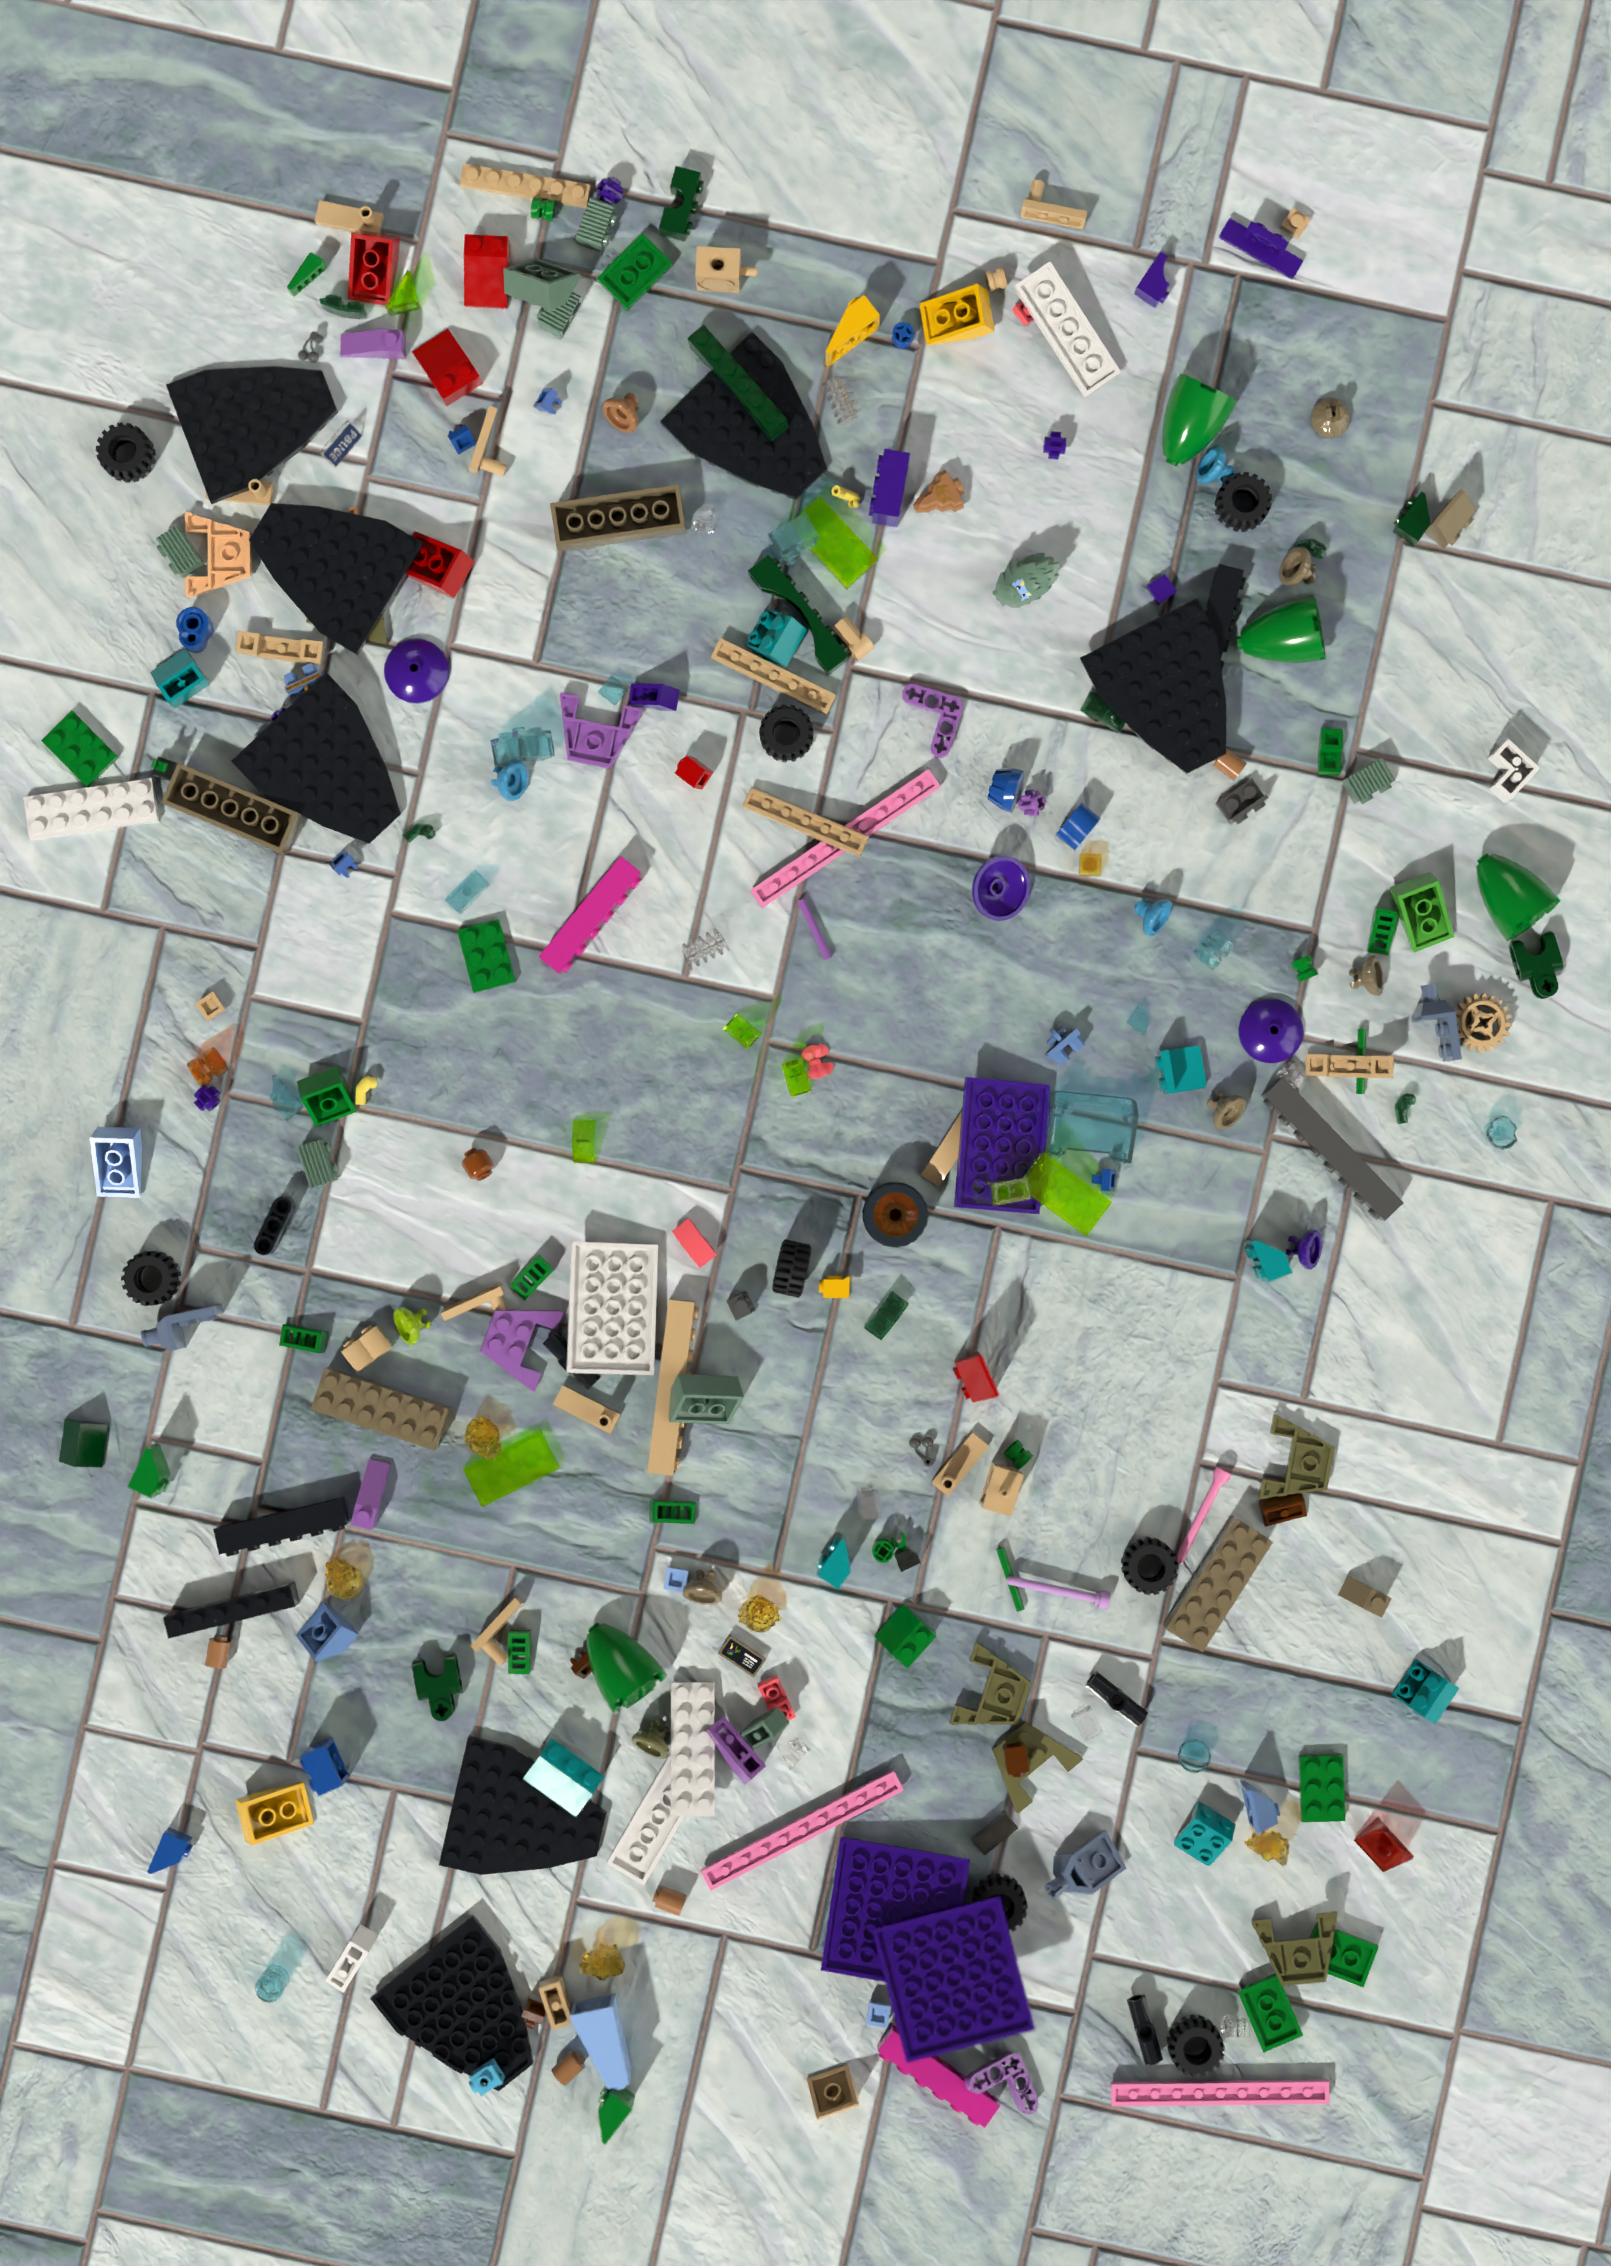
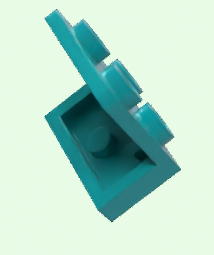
M1199 1046L1157 1052L1155 1064L1156 1068L1160 1069L1159 1087L1161 1091H1164V1095L1206 1087L1205 1071Z
M1198 1802L1194 1806L1191 1821L1175 1838L1174 1845L1203 1864L1210 1866L1232 1842L1236 1824L1215 1812L1209 1806Z

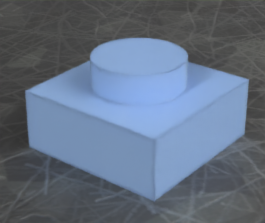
M667 1566L664 1589L683 1592V1588L687 1584L689 1570Z
M869 2001L866 2025L888 2028L891 2004Z

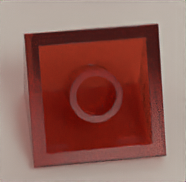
M1379 1817L1354 1839L1382 1872L1412 1860L1414 1857Z

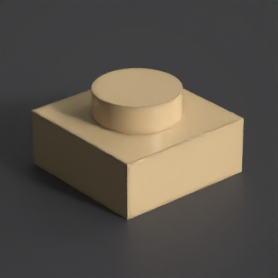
M1293 207L1280 228L1296 239H1299L1311 218Z
M211 992L195 1003L207 1022L226 1011V1008L215 992Z

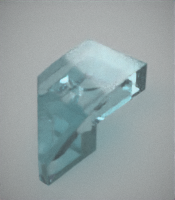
M273 1075L272 1093H270V1099L273 1100L272 1104L279 1113L288 1121L304 1106L277 1075Z

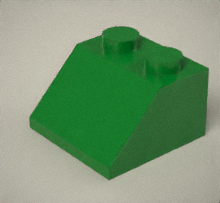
M338 1066L297 1081L300 1099L316 1127L357 1112L346 1081Z
M155 1443L145 1448L128 1484V1488L149 1498L166 1492L170 1484V1480H168L170 1471L159 1444Z
M902 1604L874 1636L892 1656L908 1669L936 1638V1632L906 1605Z
M604 2086L600 2092L598 2116L603 2144L609 2141L633 2109L635 2095L627 2088L613 2090V2088L607 2089Z

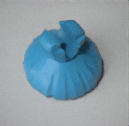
M1215 445L1203 455L1195 472L1197 482L1208 484L1218 479L1219 483L1223 484L1226 482L1227 477L1229 478L1234 475V466L1226 465V453L1223 447Z
M513 761L504 767L495 766L493 772H496L498 777L497 780H491L492 786L498 787L500 795L508 801L520 799L527 789L529 781L526 765Z
M1143 899L1136 903L1134 907L1135 914L1143 918L1142 927L1146 935L1154 936L1166 924L1173 906L1170 900L1160 899L1151 904Z

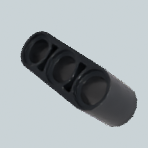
M278 1197L272 1203L254 1242V1249L258 1254L269 1255L277 1249L296 1208L295 1201L291 1197ZM286 1200L289 1204L286 1212L281 1211L279 1207L280 1202ZM273 1220H277L280 1225L276 1232L270 1228V1223ZM264 1239L270 1242V1249L268 1251H264L261 1248V1242Z

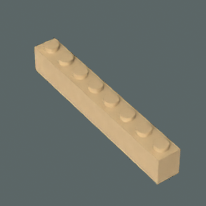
M669 1299L647 1473L673 1476L674 1471H679L680 1458H676L677 1449L682 1447L683 1436H679L680 1427L684 1428V1423L669 1422L670 1391L678 1374L691 1375V1372L687 1371L688 1363H692L693 1359L690 1341L695 1342L696 1329L692 1328L693 1320H697L699 1307H695V1302L676 1299Z

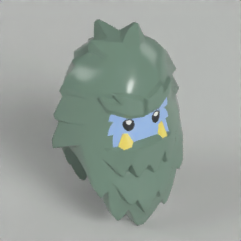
M1045 553L1032 554L1021 560L1016 558L1011 567L1008 565L1004 573L1001 572L993 595L1001 603V606L1007 605L1011 608H1020L1030 604L1048 592L1052 584L1058 579L1059 574L1056 572L1060 567L1059 562H1054L1053 557H1044Z

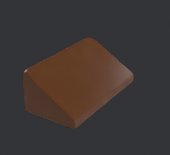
M1302 1493L1259 1500L1265 1527L1307 1516Z

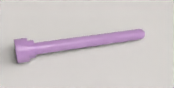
M1013 1576L1007 1578L1009 1585L1094 1602V1605L1102 1609H1107L1109 1606L1110 1592L1101 1590L1100 1592L1090 1593Z

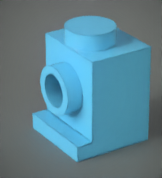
M494 2058L471 2072L469 2085L474 2093L479 2092L482 2096L496 2086L501 2085L505 2075ZM486 2078L488 2083L484 2084L481 2079Z

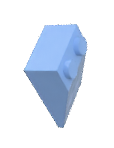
M97 1127L90 1137L97 1196L140 1198L142 1175L140 1128Z

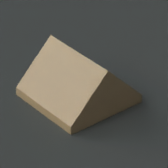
M848 2064L807 2078L817 2120L859 2106V2095Z

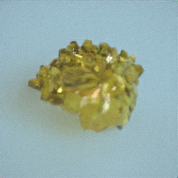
M485 1417L473 1418L467 1425L464 1434V1442L469 1450L479 1454L481 1457H485L486 1460H489V1458L494 1460L496 1453L501 1454L502 1445L497 1426Z
M334 1558V1563L326 1562L325 1584L329 1592L335 1598L344 1600L358 1596L364 1585L362 1572L354 1565H350L347 1561Z
M755 1595L745 1600L741 1609H739L740 1614L737 1615L740 1618L739 1623L746 1625L750 1631L767 1632L772 1626L776 1625L775 1621L782 1619L778 1612L781 1608L771 1600L760 1595Z
M1264 1831L1261 1834L1252 1833V1839L1244 1841L1251 1850L1262 1855L1263 1860L1269 1862L1271 1859H1275L1283 1867L1287 1863L1290 1847L1289 1839L1282 1838L1281 1833H1275V1831H1271V1833Z
M600 1943L599 1947L582 1956L584 1961L579 1964V1967L582 1968L580 1970L581 1973L595 1976L600 1981H605L609 1976L616 1977L622 1974L625 1968V1962L616 1944L608 1946L607 1944Z

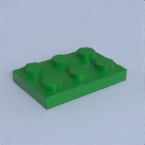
M641 233L597 277V281L628 311L673 266V263Z
M72 710L41 740L87 787H90L119 758Z
M499 919L457 930L473 993L516 983Z
M1298 1755L1300 1821H1345L1343 1755Z
M1317 1921L1310 1938L1320 1937ZM1335 1928L1328 1974L1364 1988L1379 1946Z
M1276 1973L1237 1989L1263 2053L1304 2036Z

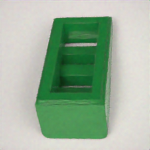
M312 252L309 253L287 285L290 294L295 297L328 268L325 261Z
M1381 908L1374 909L1366 952L1389 955L1398 916L1397 911ZM1380 916L1390 918L1389 921L1379 920ZM1378 925L1388 926V930L1378 929L1377 927ZM1376 933L1387 935L1386 939L1375 937ZM1374 942L1383 943L1385 947L1373 946Z
M538 1255L509 1286L525 1301L555 1269L541 1255ZM537 1263L546 1271L544 1275L535 1267ZM531 1269L540 1277L538 1281L529 1273ZM525 1275L534 1283L532 1287L523 1279ZM519 1282L528 1289L526 1293L517 1285Z
M283 1324L279 1345L314 1353H325L329 1333L328 1331ZM290 1330L293 1331L292 1342H289ZM299 1332H301L300 1344H298ZM308 1334H310L309 1345H306Z
M650 1500L649 1521L652 1523L695 1524L696 1502ZM658 1505H661V1517H657ZM667 1506H670L669 1518H666ZM676 1506H679L678 1518H675ZM684 1506H688L687 1519H684Z
M531 1630L508 1631V1674H530ZM514 1639H525V1643L514 1642ZM514 1647H525V1651H514ZM513 1655H524L525 1659H513ZM513 1664H525V1668H513Z

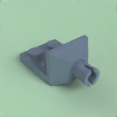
M1438 984L1420 986L1423 1000L1421 1004H1418L1411 1018L1412 1023L1437 1020L1438 1024L1435 1025L1436 1035L1440 1036L1441 1045L1438 1046L1440 1058H1443V1062L1462 1059L1456 1011L1445 1000L1440 1001Z
M222 1305L165 1316L156 1325V1328L141 1331L143 1345L147 1347L153 1344H160L161 1347L172 1351L185 1348L186 1343L182 1326L197 1323V1318L200 1319V1322L218 1319L217 1314L223 1313Z
M1101 1830L1070 1854H1056L1054 1856L1053 1874L1055 1879L1045 1885L1046 1891L1052 1889L1047 1893L1052 1899L1056 1900L1064 1892L1073 1895H1092L1127 1869L1107 1831Z

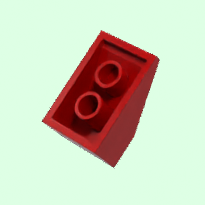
M363 230L351 233L347 300L385 306L391 305L399 260L400 236Z
M465 234L464 307L508 308V295L504 294L503 268L510 266L511 244L508 236Z
M446 329L412 351L446 406H449L483 384L478 372L449 329Z
M414 531L412 536L423 542L424 546L406 576L454 599L475 561L458 548Z
M978 1351L954 1361L956 1367L952 1369L957 1380L962 1379L965 1385L961 1389L966 1400L970 1398L974 1403L1000 1396L984 1359Z

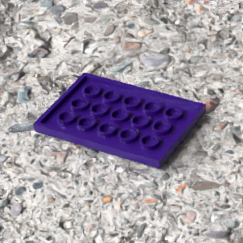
M965 1077L954 1207L1030 1214L1040 1213L1050 1085Z

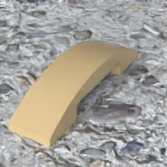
M238 631L235 652L278 661L321 664L324 642L306 639L294 640L264 636L260 633Z
M1306 1054L1305 1076L1393 1078L1394 1056Z
M962 1111L921 1173L922 1177L938 1187L958 1158Z

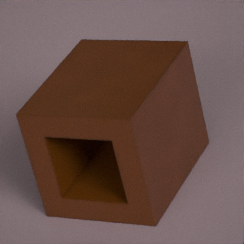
M1024 1741L1004 1744L1003 1752L1008 1775H1012V1777L1025 1776V1773L1030 1772Z

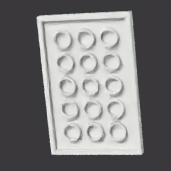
M571 1242L566 1373L654 1375L658 1245Z

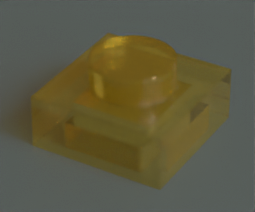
M1079 854V876L1100 877L1102 854Z

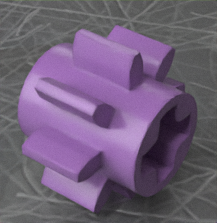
M1034 789L1025 790V795L1020 796L1018 805L1020 810L1024 812V815L1039 816V810L1045 808V798L1040 794V791H1035Z

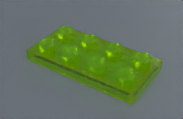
M821 496L788 525L792 532L846 590L879 560Z
M1044 1151L1018 1184L1019 1188L1086 1237L1112 1203V1201Z
M540 1429L464 1467L463 1471L481 1507H484L560 1469V1466Z

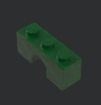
M675 166L670 190L671 194L681 197L684 202L677 209L664 207L659 225L661 236L685 242L686 235L691 234L693 222H690L692 214L696 215L699 203L696 201L697 195L702 194L704 181L701 180V172Z

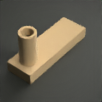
M1037 179L1032 180L1029 197L1023 201L1020 218L1084 229L1087 211L1041 202L1044 182Z
M319 200L315 223L352 232L363 230L380 233L384 216L382 213L372 211L368 206L355 208Z
M490 405L469 466V472L477 474L478 469H482L503 477L507 464L483 456L498 409Z
M253 479L248 484L250 490L222 501L269 506L272 503L273 483Z
M499 1283L442 1309L441 1315L444 1321L488 1301L493 1310H508L501 1296L504 1294V1287L502 1283Z
M562 1385L553 1403L558 1408L611 1434L621 1415L565 1385Z
M971 1432L931 1483L949 1496L988 1449L989 1445Z
M520 1597L514 1598L474 1641L471 1647L476 1652L483 1649L499 1666H502L509 1656L492 1638L525 1602Z

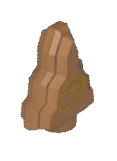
M944 469L935 475V480L928 485V491L918 497L913 507L916 513H929L935 509L941 512L947 510L956 512L964 509L960 496L965 493L963 486L958 478L952 480Z

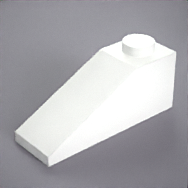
M360 1924L325 1982L344 1993L379 1935Z

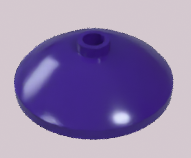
M424 639L405 640L396 645L386 658L384 665L385 681L392 693L399 699L414 704L425 703L436 698L444 690L449 678L448 661L441 649L430 641ZM413 665L418 666V670L415 672L411 671Z
M997 856L986 861L977 871L972 884V897L977 910L986 918L995 921H1005L1016 916L1024 908L1030 894V878L1026 868L1017 859L1008 856Z
M1264 999L1252 1004L1243 1013L1238 1027L1239 1040L1243 1049L1253 1059L1263 1063H1278L1290 1058L1300 1047L1304 1033L1303 1023L1298 1012L1290 1004L1279 999ZM1272 1026L1277 1028L1276 1034L1270 1032Z

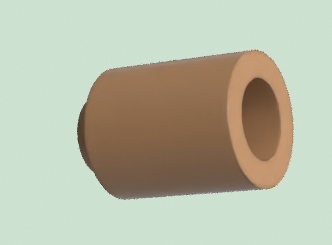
M1226 748V755L1214 760L1213 766L1234 781L1247 763Z
M216 1634L214 1638H209L205 1666L217 1669L227 1668L231 1641L227 1640V1636Z
M662 1886L660 1890L656 1889L652 1901L655 1902L656 1908L679 1916L687 1895Z
M571 2050L551 2071L554 2077L562 2085L566 2086L585 2068L584 2062L586 2060L579 2051L574 2052Z

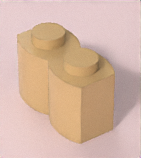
M368 1326L361 1332L363 1336L358 1340L352 1338L343 1345L345 1349L341 1353L356 1373L365 1369L393 1347V1344L379 1326Z

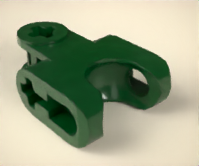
M1552 931L1544 932L1540 936L1541 950L1538 955L1529 954L1523 942L1519 940L1511 941L1508 947L1518 980L1521 982L1529 979L1532 993L1539 999H1546L1555 995L1559 988L1555 972L1563 970L1562 957L1555 934ZM1548 985L1549 989L1542 990L1541 986Z
M450 1652L445 1656L444 1671L440 1675L431 1674L427 1670L423 1659H414L412 1662L417 1698L419 1701L429 1699L431 1715L437 1721H445L454 1713L455 1702L453 1695L463 1692L459 1663L455 1652ZM442 1704L443 1707L448 1708L445 1713H443V1710L438 1709Z

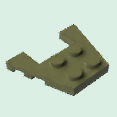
M1273 1414L1270 1434L1292 1438L1284 1482L1261 1479L1258 1497L1265 1499L1268 1497L1327 1490L1335 1447L1282 1417Z
M975 1642L969 1661L990 1668L977 1710L955 1704L949 1724L1018 1725L1031 1681L980 1643Z
M1026 1721L992 1748L1017 1814L1033 1802L1019 1783L1051 1756L1054 1755L1067 1772L1083 1760L1079 1754L1074 1753ZM1024 1741L1030 1772H1026L1025 1776L1012 1777V1775H1008L1006 1770L1003 1745Z
M1337 1911L1316 1914L1320 1937L1275 1941L1272 1918L1251 1920L1252 1926L1256 1930L1282 1986L1327 1981Z

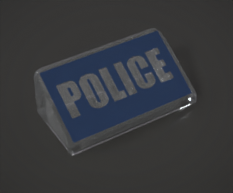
M346 420L322 448L320 454L333 467H337L362 438V434L349 420Z

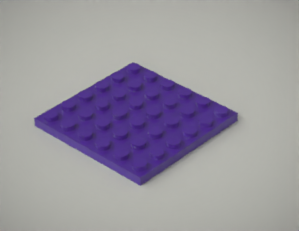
M841 1836L821 1971L886 1982L872 1929L964 1905L970 1859Z
M1000 1896L872 1929L907 2063L1035 2030Z

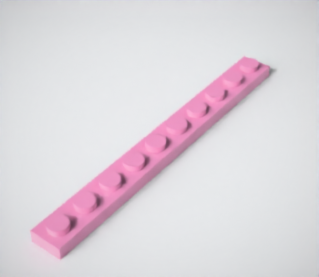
M928 769L855 818L845 827L870 836L937 791L941 786ZM820 842L752 888L750 892L763 909L846 851L825 842Z
M893 1769L701 1869V1873L711 1891L904 1791V1788Z
M1328 2079L1110 2082L1111 2106L1330 2104Z

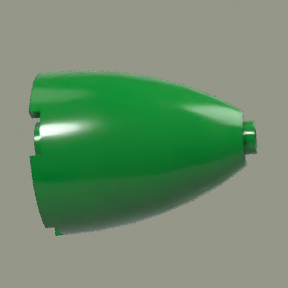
M1180 373L1172 388L1164 415L1162 448L1163 456L1167 457L1165 462L1177 467L1178 463L1183 465L1199 454L1223 428L1233 412L1237 400L1199 380Z
M1315 595L1298 598L1267 611L1249 623L1240 632L1241 636L1237 637L1239 650L1243 649L1245 654L1266 661L1307 663L1326 659L1321 619Z
M1488 853L1477 860L1479 863L1476 866L1477 881L1484 905L1495 926L1506 941L1513 940L1527 931L1545 913H1550L1560 903L1561 900L1540 878L1520 864L1496 854L1489 855Z
M599 1623L594 1624L588 1629L587 1651L591 1670L596 1684L613 1714L620 1712L618 1708L622 1706L629 1708L654 1690L655 1682L658 1680L662 1682L667 1677L666 1672L657 1660L642 1645L624 1632L607 1624L600 1625Z

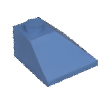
M322 1602L297 1633L296 1637L315 1661H320L345 1652L359 1634L349 1621L328 1604Z
M1240 1781L1248 1821L1254 1832L1259 1834L1278 1824L1277 1816H1280L1278 1804L1274 1803L1269 1796L1246 1781Z

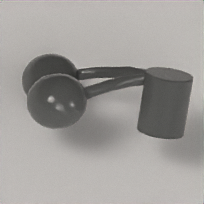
M313 331L310 334V338L306 340L303 350L298 353L299 359H308L313 363L317 362L319 355L313 350V341L322 343L323 336ZM311 340L310 347L312 352L308 354L305 351V347Z
M930 1437L922 1439V1445L926 1447V1458H924L916 1449L921 1444L918 1438H911L909 1440L910 1447L915 1449V1452L924 1460L926 1466H932L934 1460L927 1456V1450L933 1445V1439Z

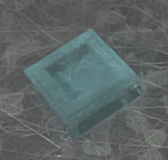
M611 675L598 693L612 705L616 706L627 693L628 688Z

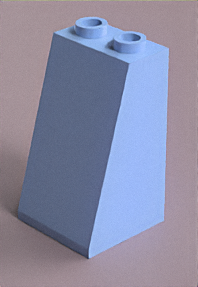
M616 1994L574 2002L570 2012V2020L606 2088H613V2090L624 2089L626 2085H629L632 2069Z

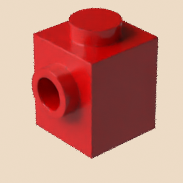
M687 755L679 761L675 774L691 787L701 790L714 773L697 758Z

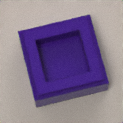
M1165 574L1146 587L1158 605L1177 592Z

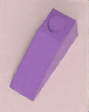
M388 329L341 334L340 357L405 359L406 337L402 330Z
M369 1459L351 1521L352 1526L370 1530L376 1527L391 1463Z
M725 1716L721 1717L707 1730L731 1770L744 1785L766 1767Z

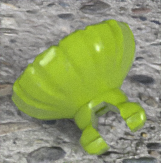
M398 1307L393 1312L397 1332L409 1346L414 1345L419 1340L420 1329L431 1327L430 1321H421V1317L427 1314L424 1308L419 1309L415 1314L405 1307Z

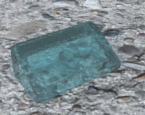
M475 869L445 900L461 915L491 884Z

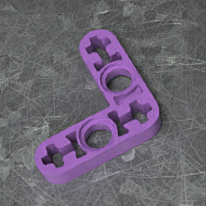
M906 685L902 691V698L905 703L940 714L930 750L936 758L946 757L950 751L962 712V701L958 697L920 685ZM911 689H914L915 694L920 696L921 691L926 693L923 696L922 703H919L920 698L913 697L912 700L908 699L909 695L906 694V691L910 692ZM929 695L937 696L939 701L936 706H929L927 704L926 698ZM942 698H945V703L949 705L952 704V701L956 702V706L959 709H955L954 712H950L948 706H943V710L939 709L942 704ZM943 722H950L952 724L953 730L950 733L942 732L940 726ZM937 734L943 738H950V741L945 739L943 747L946 748V751L942 750L941 753H937V748L934 747L939 745L941 740L940 737L937 738Z
M1006 2052L970 2072L965 2078L967 2090L977 2094L988 2090L1006 2079L1016 2107L1020 2112L1033 2114L1038 2108V2099L1023 2059L1017 2053ZM1010 2058L1015 2059V2061L1012 2063V2064H1013V2067H1011V2066H1005V2067H1003V2066L1001 2065V2064H1003V2065H1008L1009 2063H1011V2059H1010ZM996 2066L998 2075L992 2079L990 2077V2070ZM1018 2077H1022L1024 2081L1020 2089H1017L1015 2086ZM975 2078H985V2080H980L977 2082V2087L973 2086V2084L975 2083ZM1026 2099L1030 2100V2102L1028 2103V2108L1024 2107V2105L1027 2103Z

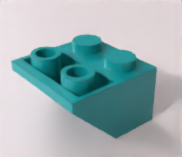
M765 608L744 646L773 663L787 667L807 629L793 617Z
M186 648L150 672L157 687L167 702L174 708H177L210 685V682Z
M1248 1239L1245 1241L1247 1246L1244 1249L1248 1258L1253 1259L1255 1266L1252 1269L1257 1279L1260 1278L1261 1281L1271 1282L1293 1273L1285 1252L1257 1240Z
M842 1533L839 1537L835 1536L828 1545L829 1552L827 1555L822 1554L816 1562L817 1576L837 1590L840 1589L851 1573L846 1539Z
M1415 1659L1392 1695L1425 1719L1436 1724L1460 1688Z

